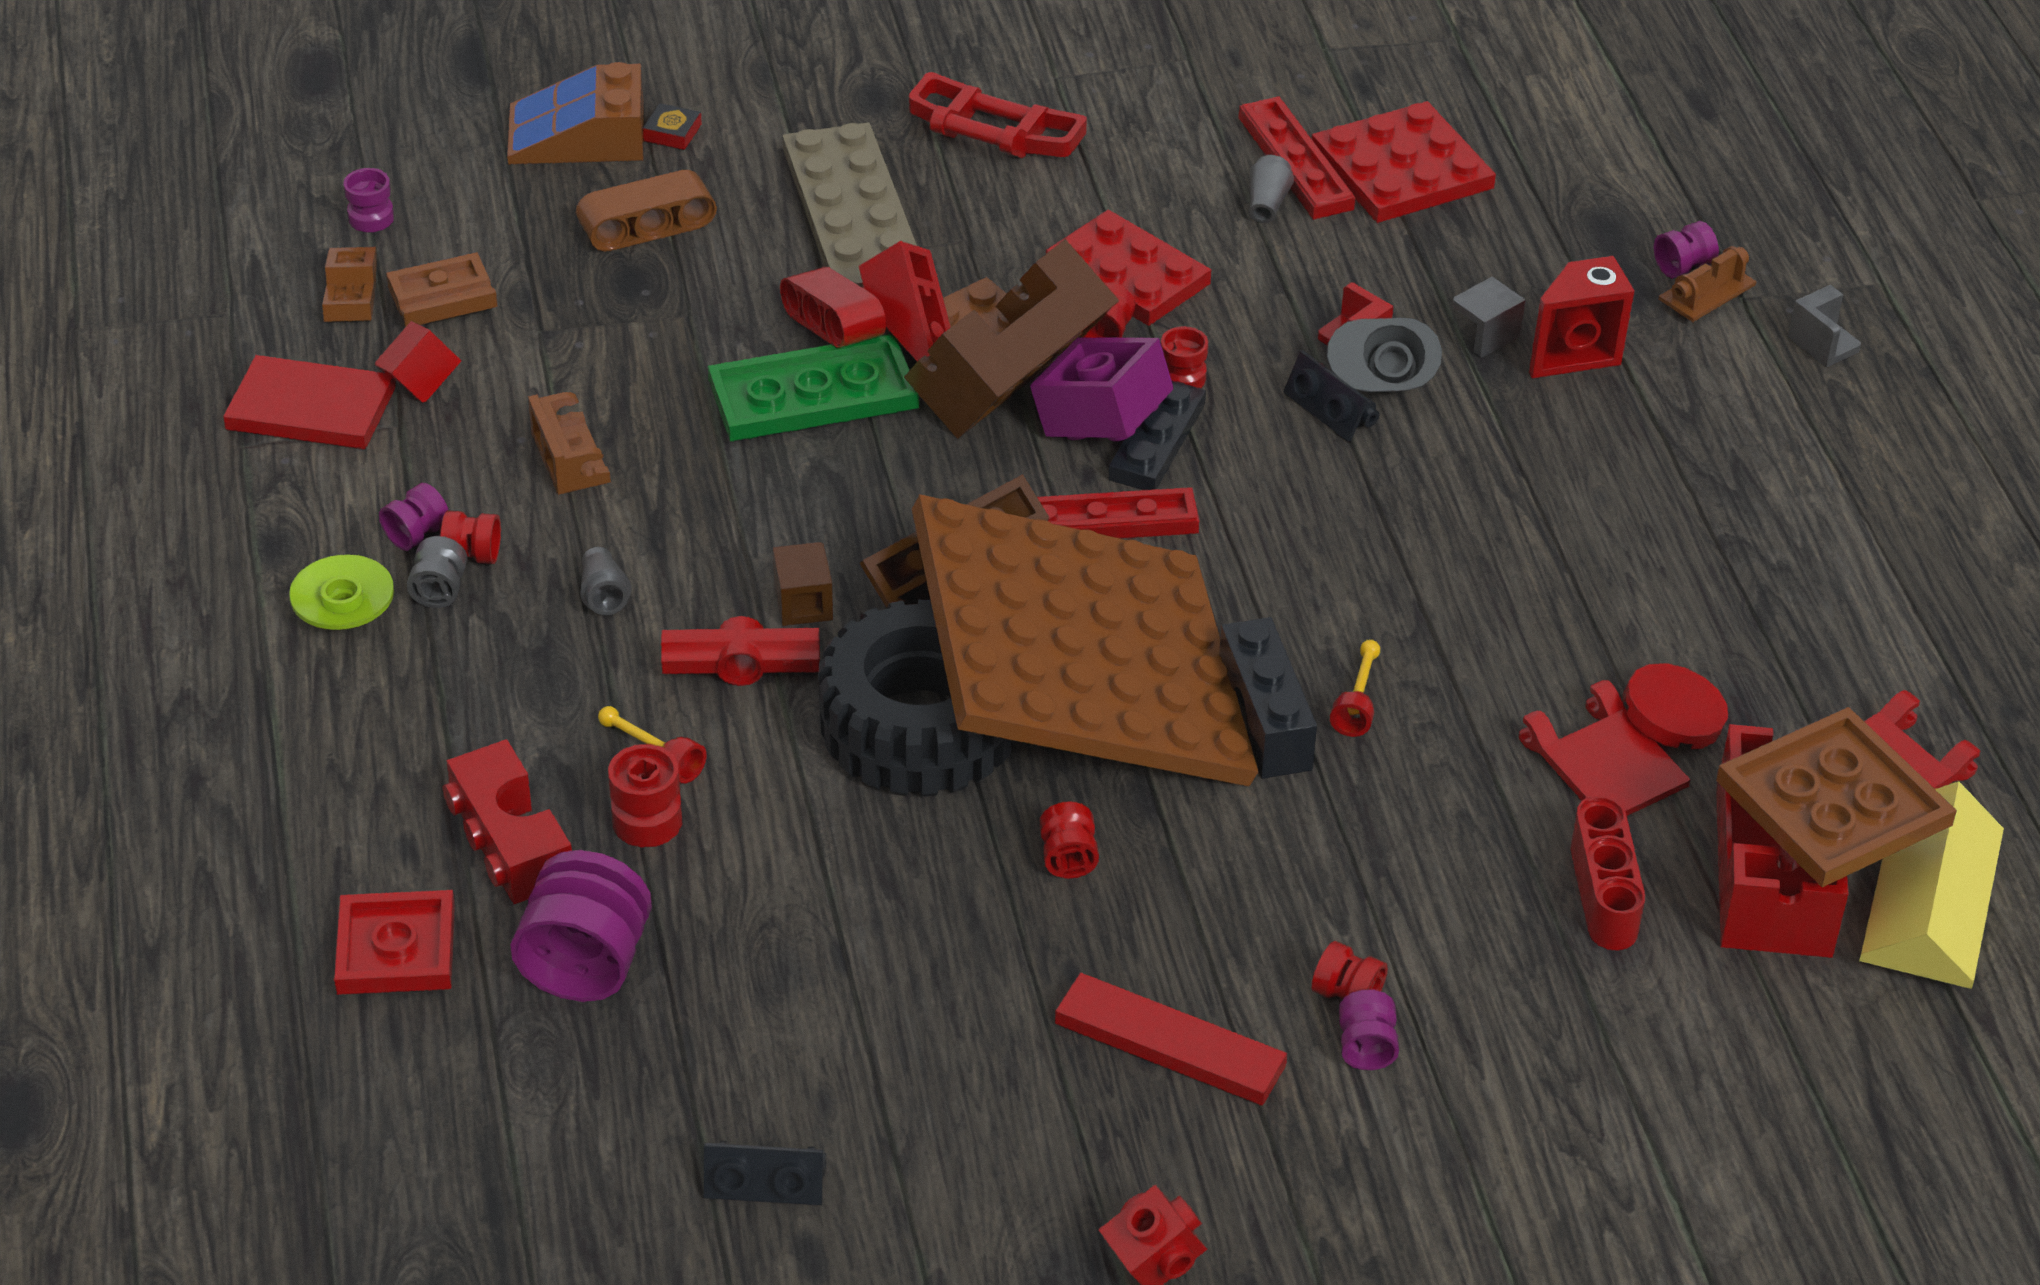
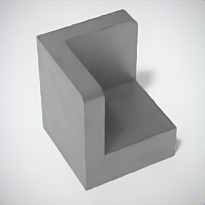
M1490 277L1454 297L1453 308L1477 324L1474 353L1480 357L1492 353L1521 336L1525 299L1494 277Z
M1828 285L1795 300L1788 334L1789 339L1826 368L1857 354L1861 346L1860 341L1837 324L1843 294L1832 285Z

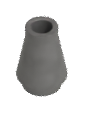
M1266 155L1258 159L1250 169L1249 215L1257 222L1269 223L1275 219L1277 210L1294 182L1291 165L1284 158L1276 155Z
M593 547L587 550L582 557L581 599L589 609L597 614H615L627 604L631 595V583L613 560L609 550L603 547Z

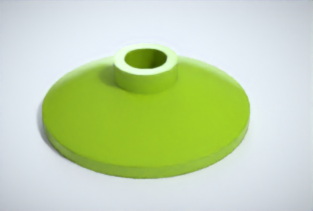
M336 555L315 561L301 570L291 584L289 596L295 614L306 623L323 629L342 630L367 624L379 617L392 602L394 585L388 570L377 561L359 555Z

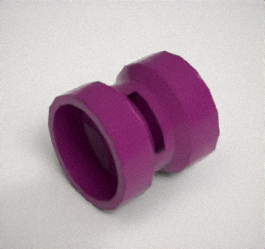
M362 168L348 174L344 179L343 186L345 197L350 202L347 206L350 226L362 232H377L389 227L394 220L393 204L388 198L391 193L388 175L382 170L375 168Z
M1703 221L1686 225L1682 228L1681 232L1672 230L1660 234L1654 240L1653 249L1657 265L1670 278L1687 274L1692 267L1699 268L1705 263L1711 265L1712 259L1718 257L1719 254L1716 236L1711 227Z
M422 482L407 491L404 500H394L382 507L379 511V521L390 541L401 550L408 551L423 541L425 533H435L441 529L444 514L449 509L440 493L431 485Z
M1377 990L1356 991L1346 996L1339 1005V1022L1344 1031L1341 1036L1342 1057L1353 1068L1377 1070L1392 1064L1398 1057L1399 1041L1394 1029L1397 1019L1396 1005L1393 999L1386 993Z

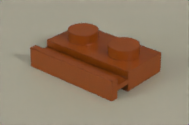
M477 252L386 273L388 289L399 314L403 316L405 327L411 321L421 325L498 307L496 291L491 287L490 278Z

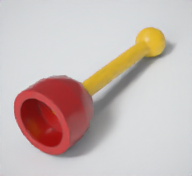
M1366 640L1360 646V654L1363 658L1353 692L1341 693L1332 706L1330 723L1337 732L1345 736L1357 737L1364 735L1369 731L1374 716L1373 703L1369 696L1364 694L1372 661L1380 654V646L1374 640ZM1360 714V717L1354 718V715Z
M612 706L603 707L599 711L598 720L603 726H615L645 744L661 746L673 753L678 761L679 780L681 783L686 784L693 781L703 770L707 752L705 747L687 737H677L665 743L619 717L617 709Z

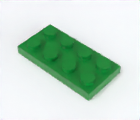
M893 334L883 335L841 348L831 344L708 366V381L730 442L919 408V394L904 378L910 370L898 341Z

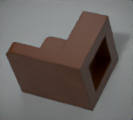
M815 542L772 547L774 587L782 626L833 620L832 580L824 544Z

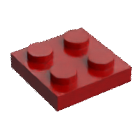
M453 890L340 895L334 978L337 995L451 989L455 910Z

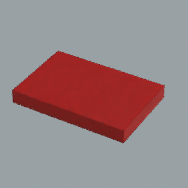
M255 355L223 416L225 429L366 449L396 388L395 378L382 372Z

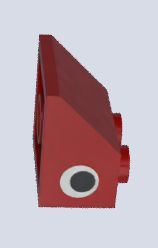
M1614 256L1569 262L1540 299L1529 374L1532 378L1621 365L1634 289Z

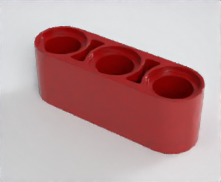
M825 266L781 280L780 295L787 314L833 346L841 348L885 334L886 318L878 298L830 267Z
M1591 796L1582 800L1577 807L1571 841V855L1588 933L1598 946L1618 951L1634 945L1638 938L1645 903V892L1627 815L1623 806L1607 796Z

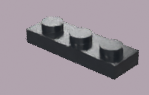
M1172 381L1174 389L1159 404L1157 410L1153 411L1139 425L1132 436L1123 441L1109 465V481L1141 490L1157 489L1205 406L1206 390L1186 385L1182 382Z

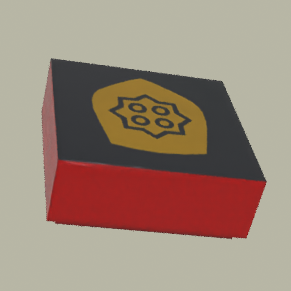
M659 103L643 127V139L650 143L685 150L702 125L701 112Z

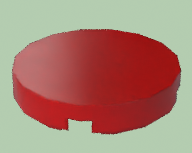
M1668 663L1648 664L1635 670L1623 692V703L1626 702L1629 707L1626 714L1633 725L1647 737L1665 746L1678 748L1680 743L1693 744L1691 749H1702L1716 742L1728 720L1727 703L1720 691L1705 677L1685 667Z

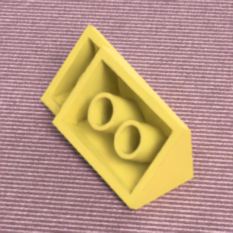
M1958 781L1935 789L1957 810L1953 826L1882 859L1859 961L1972 989L2004 828Z

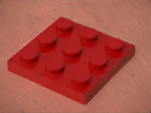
M1428 101L1312 134L1313 142L1355 196V199L1376 223L1491 190L1495 186V172Z

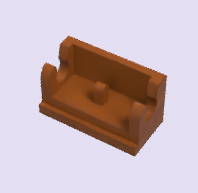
M562 392L540 398L538 394L528 396L531 433L558 495L611 483L610 472L602 460L603 454L600 448L596 447L585 422L583 412H569L565 415L556 414L561 407L573 406L579 402L576 394L571 392Z

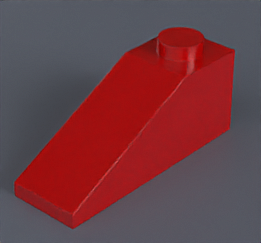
M899 241L858 267L863 282L862 288L878 298L883 307L886 327L918 362L925 355L926 357L930 356L927 352L929 348L951 326L931 251Z

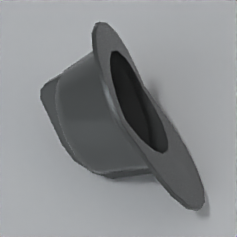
M1400 317L1359 319L1346 322L1335 330L1328 342L1327 359L1331 371L1355 390L1365 392L1399 393L1422 387L1434 378L1441 365L1442 348L1438 336L1428 325L1416 319Z

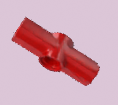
M738 616L724 621L719 629L662 630V674L718 673L719 677L729 684L745 686L757 682L763 673L819 672V628L764 629L757 620Z

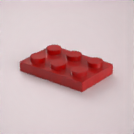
M1109 209L1046 250L1047 254L1066 239L1104 283L1119 284L1133 295L1136 304L1132 317L1148 326L1211 284L1210 268Z

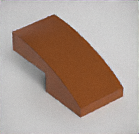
M376 247L329 248L325 264L327 285L322 303L324 322L372 320L376 286Z

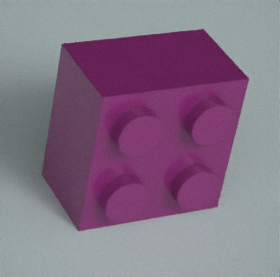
M1077 338L1030 385L1045 435L1048 437H1067L1069 440H1080L1086 437L1108 438L1110 441L1127 439L1135 433L1139 425L1153 411L1157 410L1159 404L1174 389L1159 338Z

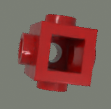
M1156 1184L1145 1193L1137 1194L1129 1199L1122 1207L1121 1212L1099 1229L1123 1265L1141 1285H1164L1170 1279L1184 1275L1194 1265L1196 1258L1208 1250L1194 1232L1202 1222L1180 1195L1173 1201H1170Z

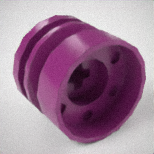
M584 850L560 852L546 860L538 874L535 887L528 899V905L510 944L512 960L526 979L539 989L552 995L580 1002L603 1000L618 992L626 979L636 952L635 946L643 933L644 924L652 909L651 893L641 876L621 861L603 853Z

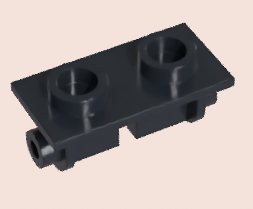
M1304 350L1299 352L1283 391L1286 395L1348 442L1352 440L1357 427L1364 425L1372 427L1378 421L1380 414L1376 410L1375 402L1367 399Z
M720 1141L719 1144L705 1143L703 1198L822 1205L823 1177H825L827 1154L824 1153V1150L815 1149V1146L801 1149L727 1144V1141Z

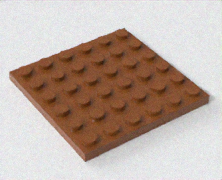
M919 494L912 507V514L957 728L959 730L1250 786L1258 774V769L1236 692L1232 689L1227 676V668L1222 663L1219 655L1220 636L1196 555H1191L1181 550H1169L1146 545L1136 540H1124L1101 535L1091 530H1079L1056 525L1042 519L1034 520L1011 515L997 509H984L957 503L947 498L939 499Z

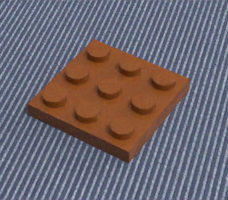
M1849 707L1719 765L1716 779L1821 887L1953 826L1957 812L1943 796Z

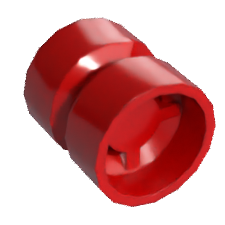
M652 744L634 745L621 750L612 758L608 766L613 830L619 839L629 845L641 848L656 847L669 842L678 834L682 826L677 759L670 751Z

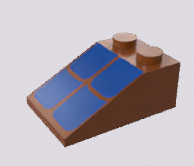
M614 62L609 65H595L510 103L508 164L643 161L644 104L641 64Z

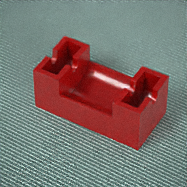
M1729 724L1721 764L1772 742L1774 736L1773 728ZM1717 782L1721 947L1833 958L1849 895L1848 877L1845 876L1821 887Z

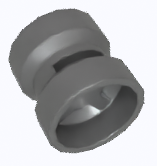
M441 536L426 538L418 546L414 558L415 566L412 568L407 581V590L410 596L421 605L431 608L446 607L452 604L458 595L460 578L464 573L467 563V553L459 543L450 538Z

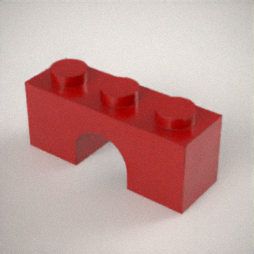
M505 739L446 760L449 783L443 785V794L450 812L453 815H462L464 831L471 848L474 851L479 849L483 851L485 867L492 884L495 887L503 885L513 904H517L529 899L545 861L560 852L572 851V847L550 809L530 816H519L532 811L528 773L508 740Z

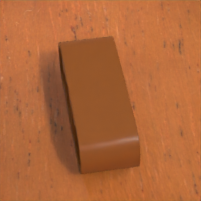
M679 170L589 193L579 201L576 207V215L596 249L613 251L700 229L713 220L716 215L717 206L696 172Z

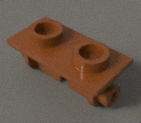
M1730 246L1726 248L1721 255L1712 259L1711 266L1705 263L1688 274L1678 276L1672 288L1659 295L1658 299L1690 321L1698 320L1756 285L1757 281L1745 274L1746 264L1749 261L1747 251L1742 247Z

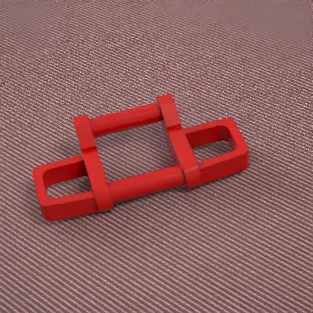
M933 72L926 73L909 93L910 113L930 122V130L932 132L955 138L959 134L997 145L1001 152L1024 158L1027 153L1067 157L1071 155L1086 135L1087 117L1084 115L1049 109L1038 104L1029 107L983 94L978 87L966 85ZM936 93L953 99V101L946 108L934 105L925 99L930 94ZM978 110L1020 123L1017 127L1007 125L1003 129L971 120V117ZM1046 127L1069 132L1066 136L1060 138L1041 136Z

